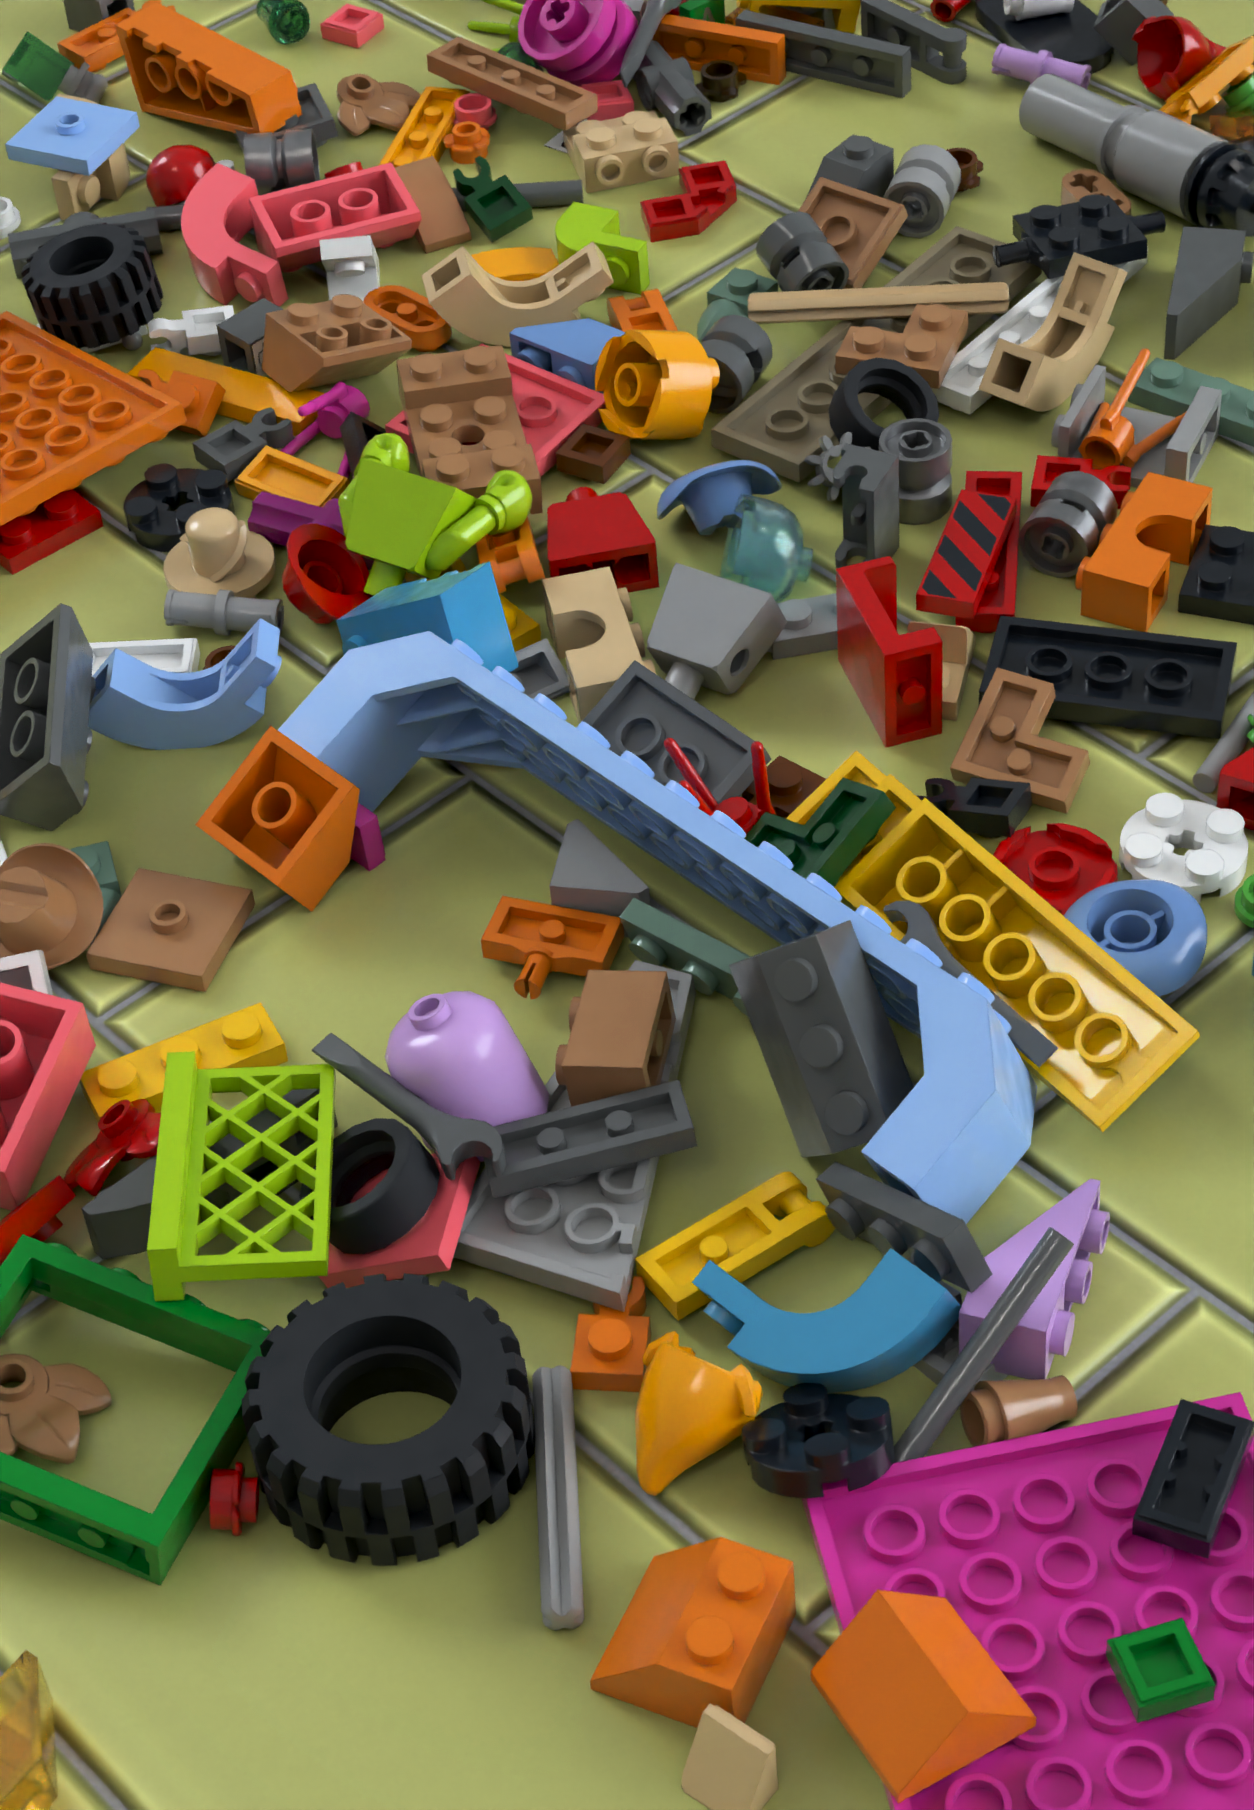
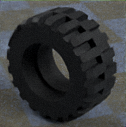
M404 1273L402 1281H386L384 1274L364 1276L365 1284L346 1288L344 1282L324 1289V1298L313 1305L308 1300H305L287 1315L288 1325L285 1328L276 1325L260 1345L262 1356H256L250 1363L245 1378L247 1393L242 1398V1416L261 1491L266 1494L269 1509L280 1524L292 1526L295 1538L310 1548L318 1550L326 1543L330 1557L356 1563L358 1555L370 1556L372 1565H397V1557L416 1555L417 1561L420 1562L438 1557V1548L454 1542L456 1547L459 1548L479 1535L478 1524L483 1520L489 1524L496 1522L510 1507L508 1493L515 1495L522 1489L530 1472L528 1459L535 1451L533 1411L525 1359L521 1357L519 1341L511 1327L501 1322L498 1312L484 1300L475 1297L469 1302L467 1290L443 1280L439 1287L429 1285V1279L424 1275ZM419 1392L437 1397L451 1405L448 1411L431 1427L411 1438L398 1442L361 1444L347 1441L330 1433L332 1427L346 1412L361 1402L382 1394Z

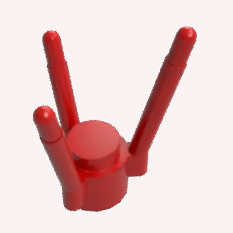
M673 738L665 739L664 747L685 779L680 781L679 784L700 803L698 808L709 816L716 810L725 813L744 830L746 835L765 812L776 815L771 804L764 747L761 742L755 741L751 745L757 804L754 805L743 797H731L718 804Z

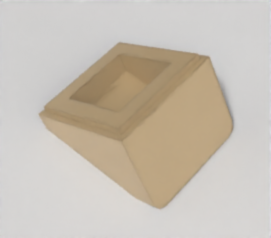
M710 1703L702 1713L682 1773L681 1787L687 1795L709 1810H761L778 1790L775 1743L719 1706H714Z

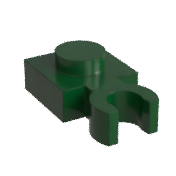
M478 156L475 158L478 176L467 178L459 169L454 170L453 174L458 192L466 196L464 198L466 211L489 240L494 242L532 220V208L506 175L493 181L489 163L483 157Z

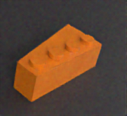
M154 2L115 25L142 112L236 133L235 130H239L247 134L273 133L285 126V121L297 114V117L302 115L297 96L298 89L292 78L291 70L158 2Z

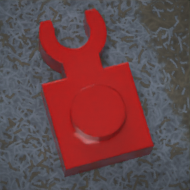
M1037 455L1031 485L1030 507H1036L1056 477L1065 472L1080 471L1092 474L1103 481L1113 492L1118 505L1117 509H1121L1123 499L1131 487L1132 468L1123 465H1112L1100 470L1093 469V459Z

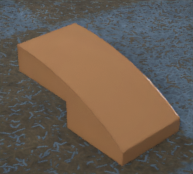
M434 156L394 167L421 212L422 221L414 236L426 254L472 240L471 231L460 204Z

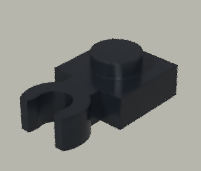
M973 777L965 787L955 786L952 781L947 779H927L925 782L927 797L917 796L920 800L924 798L929 800L965 832L976 833L984 838L1011 837L1032 806L1030 783Z

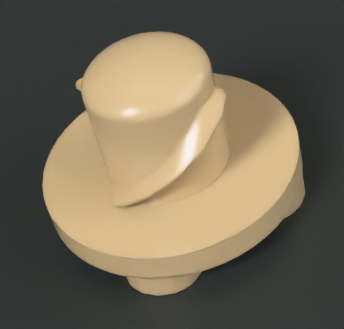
M218 507L202 509L194 513L187 520L185 525L186 533L179 538L182 541L170 550L163 565L168 589L217 595L219 590H231L235 597L256 598V594L271 582L276 571L274 550L270 542L262 535L249 531L245 521H238L231 511Z

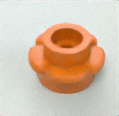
M460 122L453 126L452 134L445 136L444 145L450 149V157L453 161L460 164H473L478 156L484 159L487 157L490 133L476 122Z

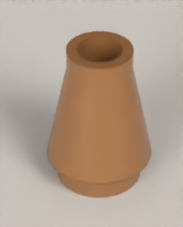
M1063 1375L1048 1379L979 1381L975 1385L974 1391H970L960 1405L962 1425L973 1447L1038 1434L1060 1422L1074 1419L1077 1414V1399L1074 1389L1069 1380Z

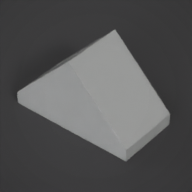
M579 819L567 824L549 885L552 905L616 917L622 914L633 898L650 905L649 887ZM624 928V937H628V934Z

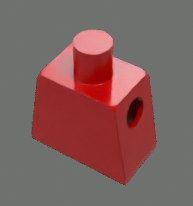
M579 487L568 494L565 502L554 503L547 508L550 578L610 566L617 589L626 587L629 593L659 587L655 539L626 494L617 492L598 496L589 487Z

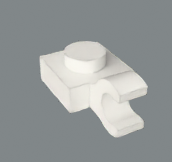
M233 305L182 311L183 319L168 320L165 318L151 320L148 323L150 338L165 337L168 339L163 344L150 345L151 350L158 347L180 353L183 348L187 347L189 355L203 354L215 356L222 354L216 325L234 315Z

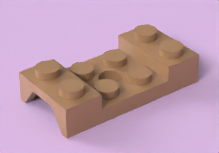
M475 346L468 350L440 354L425 353L411 358L397 359L399 395L419 475L456 487L475 498H479L485 494L487 485L497 472L503 470L516 471L527 480L532 493L530 513H543L541 477L532 446L526 443L512 394V377L503 346ZM465 442H475V443H477V444H474V445H461L462 443H465Z

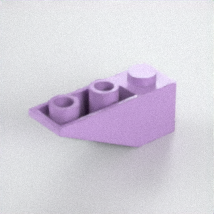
M1089 1179L984 1257L992 1275L973 1293L967 1291L959 1312V1354L1048 1228L1051 1227L1069 1239L1074 1246L991 1361V1364L995 1365V1372L1025 1379H1046L1054 1355H1067L1075 1323V1314L1070 1312L1073 1303L1084 1304L1086 1302L1093 1271V1263L1088 1261L1091 1253H1103L1109 1231L1110 1213L1099 1210L1101 1181Z

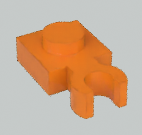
M143 369L139 371L138 377L147 385L183 404L187 422L175 429L202 437L208 434L226 392L218 382L174 370L169 382L166 383L152 370Z
M633 1276L632 1289L628 1294L624 1312L592 1302L594 1314H578L570 1369L573 1389L640 1391L645 1371L648 1368L643 1364L642 1357L648 1344L651 1343L652 1333L650 1317L643 1316L647 1305L645 1283L642 1276Z

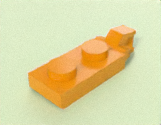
M1254 36L1228 46L1165 101L1166 104L1158 111L1191 124L1193 114L1201 115L1215 106L1222 99L1219 91L1228 83L1230 86H1234L1254 72L1252 64L1254 62Z

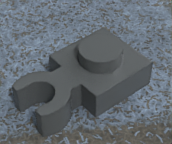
M271 407L257 412L253 416L252 422L245 426L234 420L193 443L196 461L209 470H221L226 474L227 481L230 482L242 473L265 445L275 449L286 446L294 439L292 423L289 419H285L277 424L275 410Z

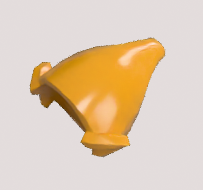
M676 1331L666 1333L648 1344L642 1357L643 1364L648 1368L644 1374L635 1410L636 1470L641 1488L645 1493L652 1496L660 1494L686 1469L740 1436L743 1426L754 1420L763 1396L761 1385L758 1381L753 1380L749 1370L742 1363L733 1370L727 1371L695 1356V1352L690 1347L679 1346V1335Z

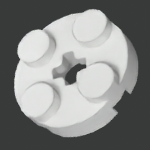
M1172 793L1155 794L1146 801V808L1136 812L1129 818L1121 831L1119 848L1120 866L1122 870L1125 867L1132 875V880H1161L1180 886L1191 894L1198 903H1201V894L1212 893L1220 889V897L1232 892L1240 884L1246 872L1248 840L1244 833L1245 821L1243 816L1232 809H1221L1195 800H1183ZM1175 848L1191 849L1184 856L1173 853Z

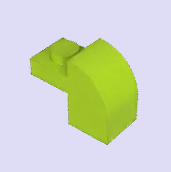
M573 201L558 219L555 226L559 264L593 241L605 255L614 281L607 288L641 295V292L645 291L650 285L647 241L620 236L618 210Z

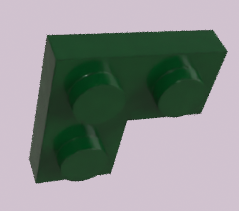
M842 778L805 825L765 812L744 839L756 847L763 841L772 844L792 862L794 866L792 870L805 879L810 873H815L835 887L843 872L865 845L874 839L879 828L896 807L883 791Z

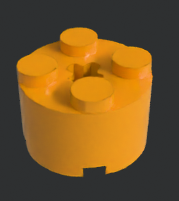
M626 330L624 331L625 334L621 337H612L600 353L595 372V392H603L606 409H599V412L608 430L636 440H679L697 437L703 429V421L709 410L712 390L718 385L720 370L716 360L708 358L701 343L693 335L685 331Z

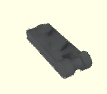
M861 0V36L911 47V67L943 83L958 84L966 79L967 64L962 59V52L967 48V34L963 29L945 28L889 0Z

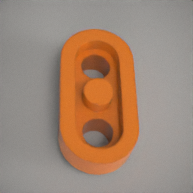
M397 285L382 286L370 291L364 298V304L383 318L390 320L392 325L412 339L411 348L417 351H435L452 336L451 326L429 304L428 298L406 287Z

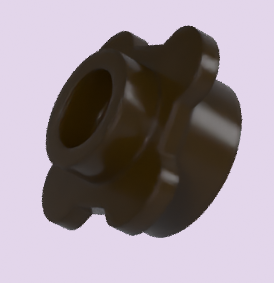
M715 60L702 66L701 82L695 86L709 100L725 102L739 95L738 88L746 84L747 78L744 73L738 72V66L735 63L727 60Z

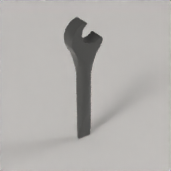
M648 0L643 17L623 57L619 73L624 87L628 86L638 70L661 20L670 10L677 8L682 0Z
M895 901L884 907V913L890 922L901 921L908 924L906 935L900 942L906 944L910 938L916 939L934 952L943 963L941 969L956 979L962 972L976 978L948 951L940 940L933 919L920 904L912 901ZM990 990L995 997V1000L990 1005L1012 1027L1008 1036L1013 1045L1040 1067L1058 1047Z
M333 1033L328 1034L312 1049V1052L412 1126L432 1148L440 1161L446 1178L449 1180L455 1179L456 1170L463 1161L474 1156H483L490 1159L496 1177L503 1176L507 1165L506 1153L502 1138L495 1127L485 1121L456 1117L430 1106Z

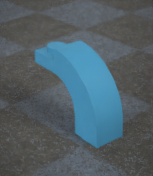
M892 1248L888 1250L855 1293L834 1307L814 1313H793L771 1306L711 1260L706 1263L692 1281L699 1290L711 1299L703 1311L735 1336L727 1348L749 1367L761 1375L788 1387L800 1383H819L826 1387L828 1393L848 1392L871 1387L903 1373L937 1346L959 1319L961 1304L944 1286Z

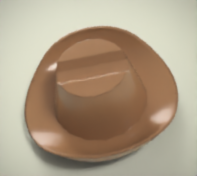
M37 843L18 849L0 866V958L42 950L47 970H51L75 959L92 943L100 928L103 917V896L95 875L76 853L60 845Z

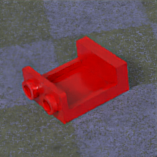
M890 556L836 568L838 661L885 748L942 734L943 641L934 627L902 635L898 634L896 564Z

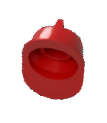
M316 523L300 525L290 533L286 543L288 562L282 574V583L288 600L298 611L307 615L315 623L330 624L373 596L363 592L369 576V571L363 557L347 550L345 544L346 537L331 527Z

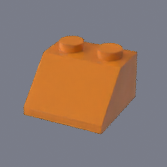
M270 726L195 825L312 912L350 863L360 789Z
M723 1537L654 1556L590 1680L591 1690L698 1728L702 1713L710 1703L714 1706H719L745 1723L796 1615L793 1561Z

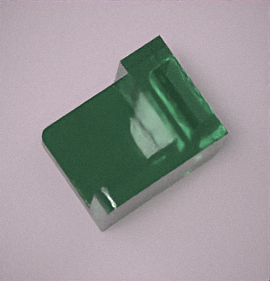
M27 31L3 67L2 75L17 85L20 82L44 100L50 101L57 92L71 65L74 66V63Z

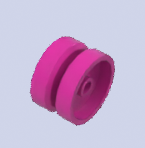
M527 0L518 21V40L524 52L537 64L544 67L548 74L579 87L581 84L611 81L620 74L623 57L638 27V20L632 9L623 0Z

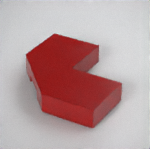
M726 161L679 168V183L683 194L640 202L641 217L651 243L699 235L737 201L736 184Z

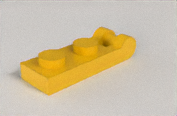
M782 1172L635 1258L637 1276H642L645 1286L679 1321L711 1301L692 1283L709 1260L742 1283L803 1245L815 1247L822 1244L831 1236L835 1227L825 1212L827 1206L820 1201L812 1202L807 1197V1187L792 1172ZM774 1215L785 1218L779 1221Z

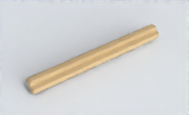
M988 282L761 292L749 295L748 318L757 324L909 318L917 304H941L951 309L968 311V315L1001 314L1008 311L1009 289L1007 283Z

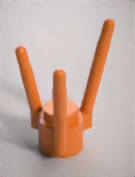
M1147 348L1139 352L1111 406L1107 402L1100 404L1089 432L1078 448L1083 458L1093 459L1094 469L1101 470L1107 466L1120 465L1121 463L1133 468L1143 454L1175 433L1186 413L1184 412L1138 444H1134V427L1127 418L1120 414L1151 353Z

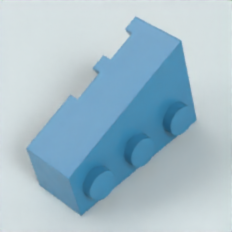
M490 562L479 564L471 570L460 573L458 570L447 572L441 577L429 581L424 578L385 588L336 620L343 642L342 651L344 655L350 649L430 631L450 645L456 638L463 641L481 657L484 662L482 666L491 672L496 666L504 668L509 673L519 667Z

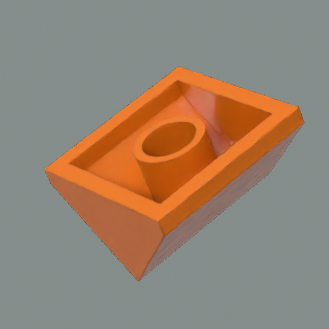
M877 1590L810 1671L811 1681L898 1804L1036 1726V1716L944 1597Z

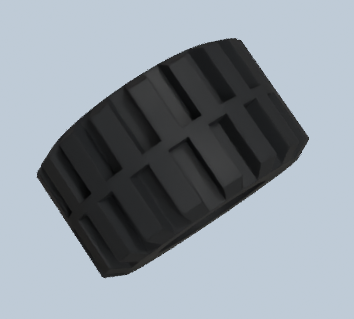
M96 223L76 227L56 235L55 238L39 246V250L28 257L26 260L28 264L22 268V282L40 328L79 349L83 347L90 349L108 343L112 344L140 330L141 326L148 324L154 318L153 314L159 311L162 305L163 291L143 236L139 235L138 231L133 227L126 228L124 224L114 223L108 225L107 223Z

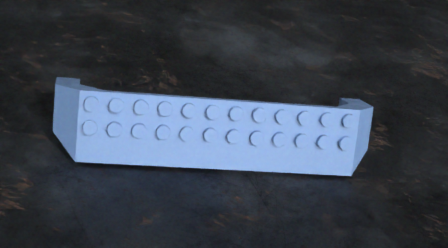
M425 631L350 649L278 729L283 735L360 789L358 802L371 812H374L421 757L521 768L782 945L850 920L886 1015L919 1037L922 1042L924 1076L861 1151L882 1182L958 1217L967 1224L1029 1149L1037 1085L1008 1036L1012 1029L1011 1025L990 1005L995 1000V997L987 987L965 972H962L956 979L941 969L943 963L939 957L918 940L910 938L906 944H903L891 936L892 930L890 926L866 906L860 905L856 911H853L840 902L842 900L840 893L819 875L810 873L806 879L792 870L794 867L792 862L772 844L763 841L756 847L744 839L746 837L744 830L725 813L716 810L709 816L698 808L700 806L698 800L676 781L670 780L665 786L653 779L655 774L651 768L632 752L625 750L621 756H618L609 750L611 747L609 742L586 722L582 721L577 727H574L565 721L567 716L563 710L545 695L538 693L534 699L523 693L525 691L523 685L512 674L500 666H496L492 672L482 666L484 662L481 657L463 641L456 638L450 645L434 633Z

